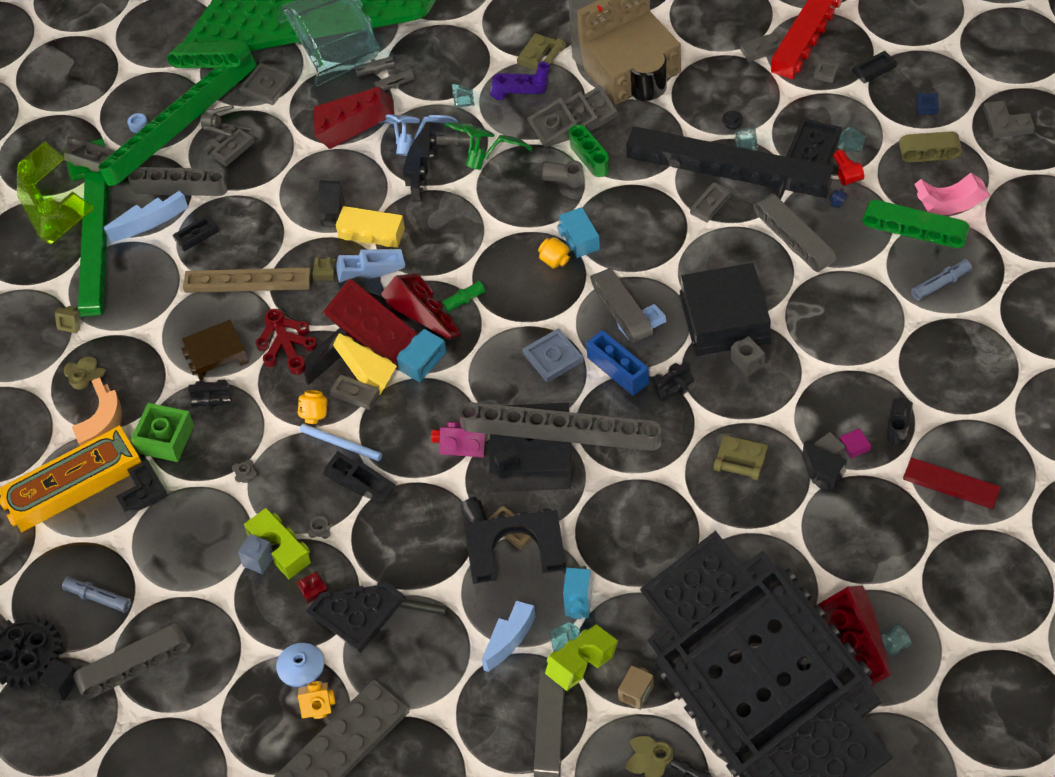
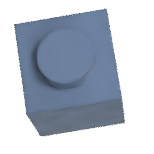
M249 534L238 551L243 567L262 575L273 559L270 542Z

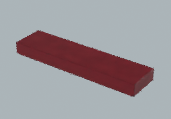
M914 458L910 459L903 476L905 481L990 509L994 508L1001 489L1000 486Z

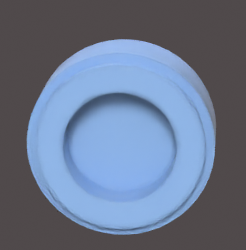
M137 113L131 115L127 123L129 129L137 133L148 124V120L144 114Z

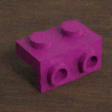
M448 421L447 425L440 427L439 454L485 457L486 434L464 431L460 426V422Z

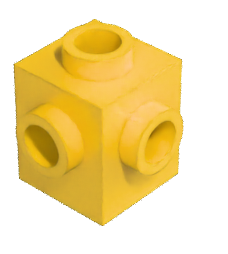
M314 681L298 689V700L302 718H324L331 713L332 705L336 704L334 690H329L328 682Z

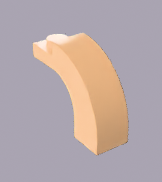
M100 377L92 380L99 397V407L96 413L88 420L72 426L80 446L114 429L121 423L122 407L116 391H110L108 384L103 385Z

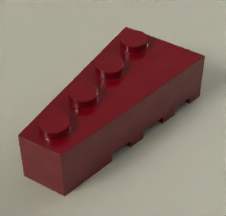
M375 87L315 106V137L331 149L386 120V115L394 114V100L380 87Z

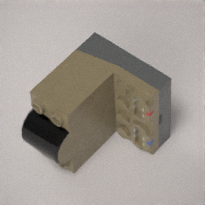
M650 0L568 1L572 58L597 86L601 85L614 105L624 102L631 97L641 101H651L664 94L667 89V79L681 72V43L650 12Z

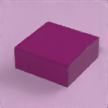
M860 428L839 438V441L846 446L845 452L850 459L871 450V444Z

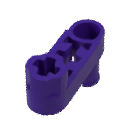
M539 62L536 75L495 74L491 83L490 96L496 100H503L507 97V93H544L548 85L547 77L550 64Z

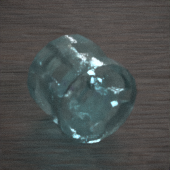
M900 626L892 628L889 634L884 633L881 635L884 648L891 656L895 657L902 648L907 649L911 646L908 634Z

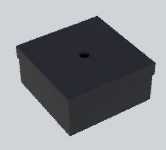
M754 263L681 275L680 300L695 356L731 350L735 342L743 340L748 336L757 345L771 343V320Z
M569 403L503 405L570 412ZM490 434L489 473L494 492L571 489V442ZM515 446L520 455L521 466L500 476L496 470L494 456L503 450H508Z

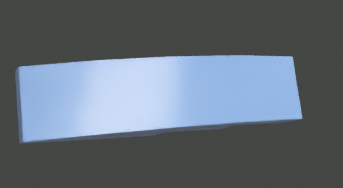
M178 191L165 201L156 198L142 209L135 205L104 227L108 241L112 243L135 236L172 219L188 208L185 196Z

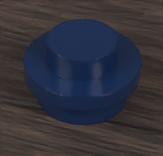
M840 188L839 191L836 189L833 191L829 198L831 207L836 206L840 208L847 197V193L844 192L843 188Z

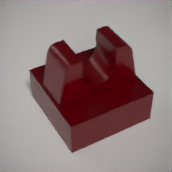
M317 571L296 582L308 604L314 601L320 593L328 592Z

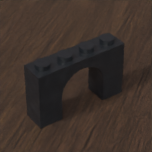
M545 508L537 513L519 512L515 516L506 517L498 515L490 520L473 519L469 523H464L473 584L496 581L493 551L497 542L502 537L511 533L528 535L536 542L540 552L543 573L563 571V568H566L557 510Z

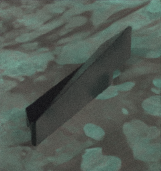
M341 328L336 330L306 356L304 373L306 384L312 383L341 357L333 346L339 333L343 336H349Z

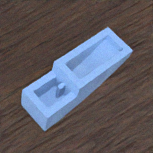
M401 249L360 250L359 255H338L335 267L339 282H343L357 276L367 279L384 276L405 268V262Z
M516 601L508 621L498 619L482 658L484 671L489 672L503 662L523 641L536 618L533 605Z

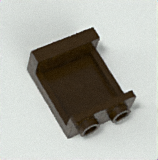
M231 320L182 338L185 346L181 348L185 360L190 359L191 363L188 364L193 376L197 374L199 381L204 380L202 373L238 359L240 366L249 363L245 349Z

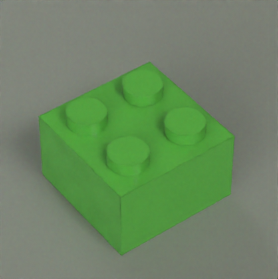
M148 403L131 440L137 454L178 462L192 433L194 424L189 411Z

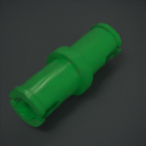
M477 281L465 289L457 290L458 293L442 300V304L449 313L463 304H469L470 300L482 293L484 294L485 289L482 283Z

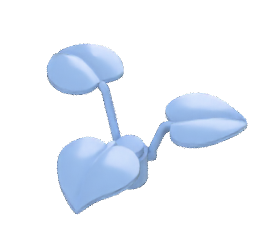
M388 114L385 117L386 120L380 122L394 125L397 144L396 154L401 156H407L412 143L422 131L426 122L459 123L457 119L451 116L429 115L423 118L414 139H412V135L406 134V123H419V118L408 115ZM402 122V134L399 136L397 124Z

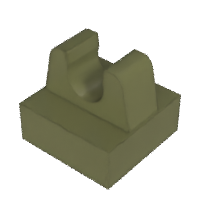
M316 257L312 274L313 280L334 281L336 259H331L330 257L319 259V257Z
M68 306L65 309L58 308L55 311L57 330L77 333L80 330L77 307Z

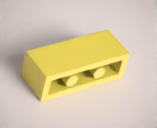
M343 206L336 223L338 238L359 241L366 244H378L385 247L398 248L405 230L403 215Z

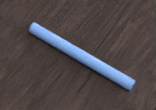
M302 424L300 427V432L357 454L376 461H380L382 458V453L306 424Z

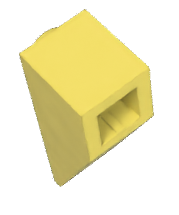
M339 333L333 344L335 349L358 381L379 388V395H381L397 366L388 358L373 353L370 348L363 347L354 342L349 336H343Z

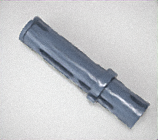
M964 259L952 267L948 266L940 274L912 288L911 294L915 300L919 301L944 285L957 281V278L971 272L972 265L967 259Z
M67 576L62 584L64 591L79 595L80 599H89L123 613H126L131 605V599L93 586V583L89 581L82 582Z

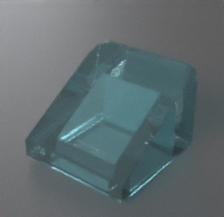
M452 84L455 108L475 106L472 89Z
M849 126L840 134L837 148L860 153L866 136Z
M755 127L735 131V147L758 151Z
M568 622L550 631L553 651H559L569 640L573 641L579 637V628Z

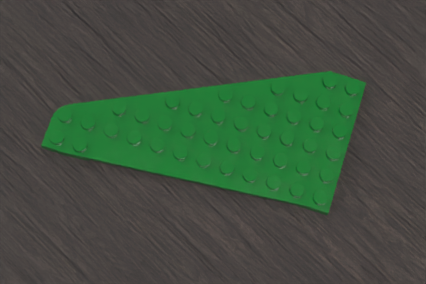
M212 0L183 43L240 41L244 42L251 51L417 20L428 14L436 0Z

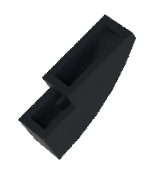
M339 451L335 453L323 472V475L343 487L381 503L385 501L396 485L360 460L354 462Z

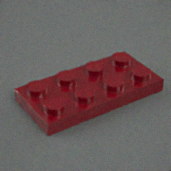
M348 279L322 312V314L360 345L370 348L373 353L381 357L388 358L393 364L397 361L400 351L406 349L413 337L417 335L414 330L352 279Z

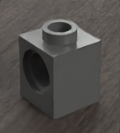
M748 336L733 344L731 347V361L748 377L765 366V353Z

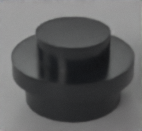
M728 111L723 115L722 121L726 128L734 130L742 124L743 116L737 111Z

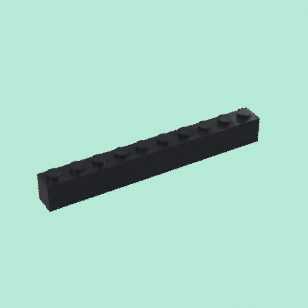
M633 126L626 143L627 158L815 197L827 198L833 180L834 166Z

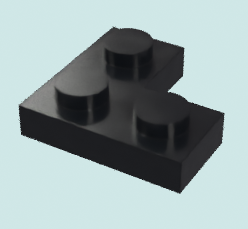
M147 459L127 469L135 486L117 495L116 498L128 517L167 497L168 494Z

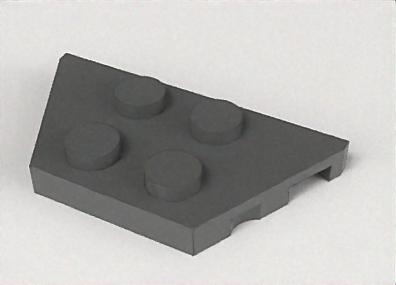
M68 136L64 160L71 162L74 166H84L93 172H100L99 164L115 152V150Z

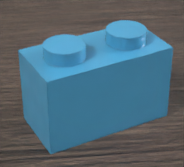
M582 207L559 215V225H557L561 237H565L569 251H573L576 258L600 250L599 235Z
M423 329L418 335L413 337L406 349L401 350L398 354L399 371L420 383L445 356V341Z
M566 568L563 590L565 616L573 619L589 618L592 600L590 569Z

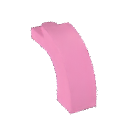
M972 173L968 174L958 183L945 188H936L922 179L915 183L918 190L917 196L923 202L927 212L939 215L963 212L990 196L982 179Z

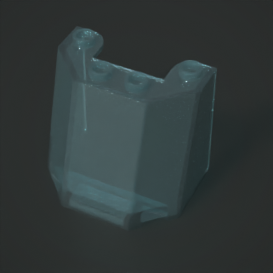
M295 0L280 6L278 21L279 23L286 20L290 22L316 68L317 74L314 82L316 87L354 69L355 65L364 64L377 57L380 49L379 44L375 39L369 16L365 15L362 11L360 0Z

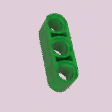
M573 125L569 129L570 148L595 177L606 176L609 173L608 153L585 126Z

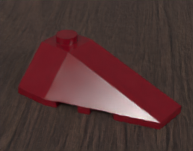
M418 273L394 276L381 293L386 299L385 301L388 306L448 339L457 338L462 335L452 318L442 312V303L434 300L432 297L434 291Z

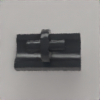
M687 362L681 365L674 363L669 367L667 374L664 376L657 374L651 379L661 401L666 400L677 392L681 395L688 392L687 386L694 382L690 372V364Z
M218 380L216 383L207 384L205 381H196L195 384L188 386L191 406H205L206 410H212L213 405L231 404L232 400L227 380Z

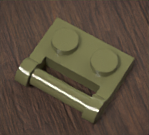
M535 33L518 56L517 65L537 71L539 62H547L551 65L558 53L564 50L566 43L562 39L554 40ZM551 48L552 50H551L550 53L547 55V57L545 58V60H544V61H541V60L543 59V57L545 56V54L548 52V50Z
M724 435L714 462L713 471L721 472V470L750 476L751 479L759 481L768 445ZM724 460L753 466L754 468L725 462Z

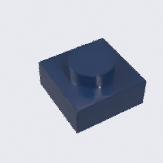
M917 93V114H938V93Z

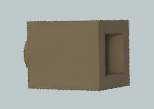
M631 665L618 688L619 701L641 710L654 687L653 675L644 668H636Z

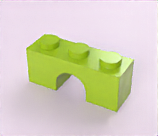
M265 508L244 523L248 536L251 534L270 542V544H280L279 548L271 554L276 567L288 579H291L311 564L308 555L310 553L309 548L304 542L299 543L296 540L294 532L289 527L285 528L282 525V521L276 513L271 514Z
M597 624L589 630L585 629L579 637L573 641L569 640L559 651H553L549 655L545 674L567 691L583 679L588 662L598 669L612 659L618 640Z

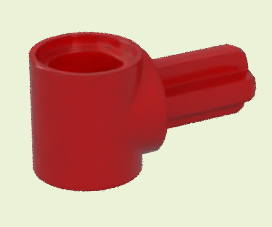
M841 149L833 154L839 166L837 170L838 178L843 186L864 180V170L859 162L855 163L853 160H849L845 151Z

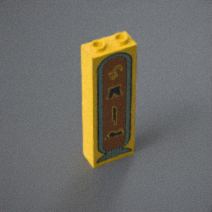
M119 425L0 487V505L4 511L7 509L10 511L7 517L13 527L17 525L22 533L130 476L127 469L141 463Z

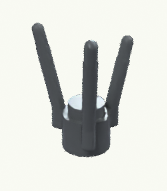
M234 105L207 109V113H203L200 123L202 128L231 137L232 133L219 129V127L227 128L233 124L221 123V117L215 113L233 109ZM233 125L236 130L239 128L243 131L253 130L251 127Z

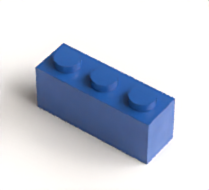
M603 330L586 342L587 358L632 396L649 384V368Z

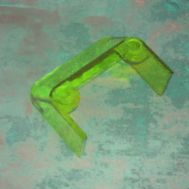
M44 141L20 161L17 166V197L39 238L46 243H53L93 210L94 207L73 191L60 203H57L53 198L44 199L36 183L64 160L63 154Z

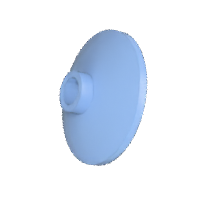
M296 643L287 647L279 655L276 663L278 676L285 684L293 687H304L308 683L316 681L324 669V658L321 651L309 643ZM303 659L302 662L295 663V661Z

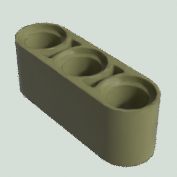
M956 132L909 134L901 137L899 140L902 160L905 162L951 160L958 158L962 154L959 135Z

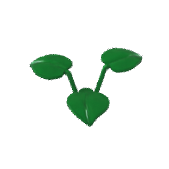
M445 122L444 127L449 126L452 129L466 132L470 136L469 155L466 166L473 169L481 170L484 159L488 160L489 155L499 142L525 146L531 153L533 151L531 146L519 138L499 135L487 153H484L485 149L479 147L481 136L494 137L495 134L468 123ZM474 137H477L476 144L473 146Z

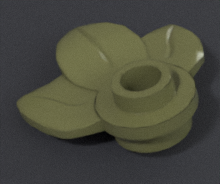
M91 356L82 358L78 364L69 362L64 367V375L68 377L69 384L78 390L88 387L90 381L99 377L101 379L106 373V369L97 368V360Z
M649 736L631 739L629 741L630 745L636 753L626 763V769L634 774L645 773V777H662L665 772V766L669 765L674 758L672 747L665 742L656 743ZM664 753L666 756L658 758L657 754Z

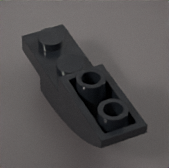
M426 126L416 137L408 151L404 164L405 186H410L413 202H421V193H425V182L422 181V177H426V170H431V162H435V152L432 146H436L435 134L431 133L430 126Z

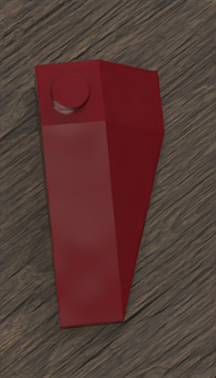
M863 585L848 586L818 604L826 614L823 620L828 626L831 623L835 625L841 633V636L838 637L843 644L848 642L857 653L853 656L858 663L863 661L872 672L868 675L873 682L870 686L892 676L874 608Z

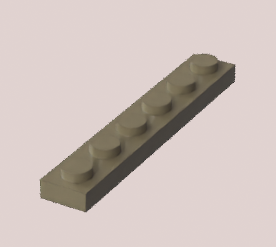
M311 268L185 271L183 289L185 293L310 289L312 272Z

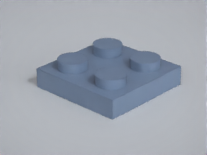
M559 328L522 349L523 355L547 383L584 362L583 356Z

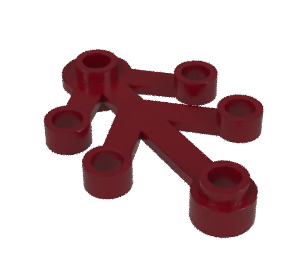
M271 309L264 318L266 328L256 340V346L259 351L269 349L263 355L264 365L267 367L275 366L277 363L276 355L281 346H283L288 357L287 365L289 371L294 375H300L305 371V361L302 356L296 355L291 342L303 345L306 351L311 352L317 348L316 339L314 337H304L310 332L307 322L288 319L281 310ZM284 327L296 329L298 335L286 332ZM275 330L277 336L270 347L268 340Z

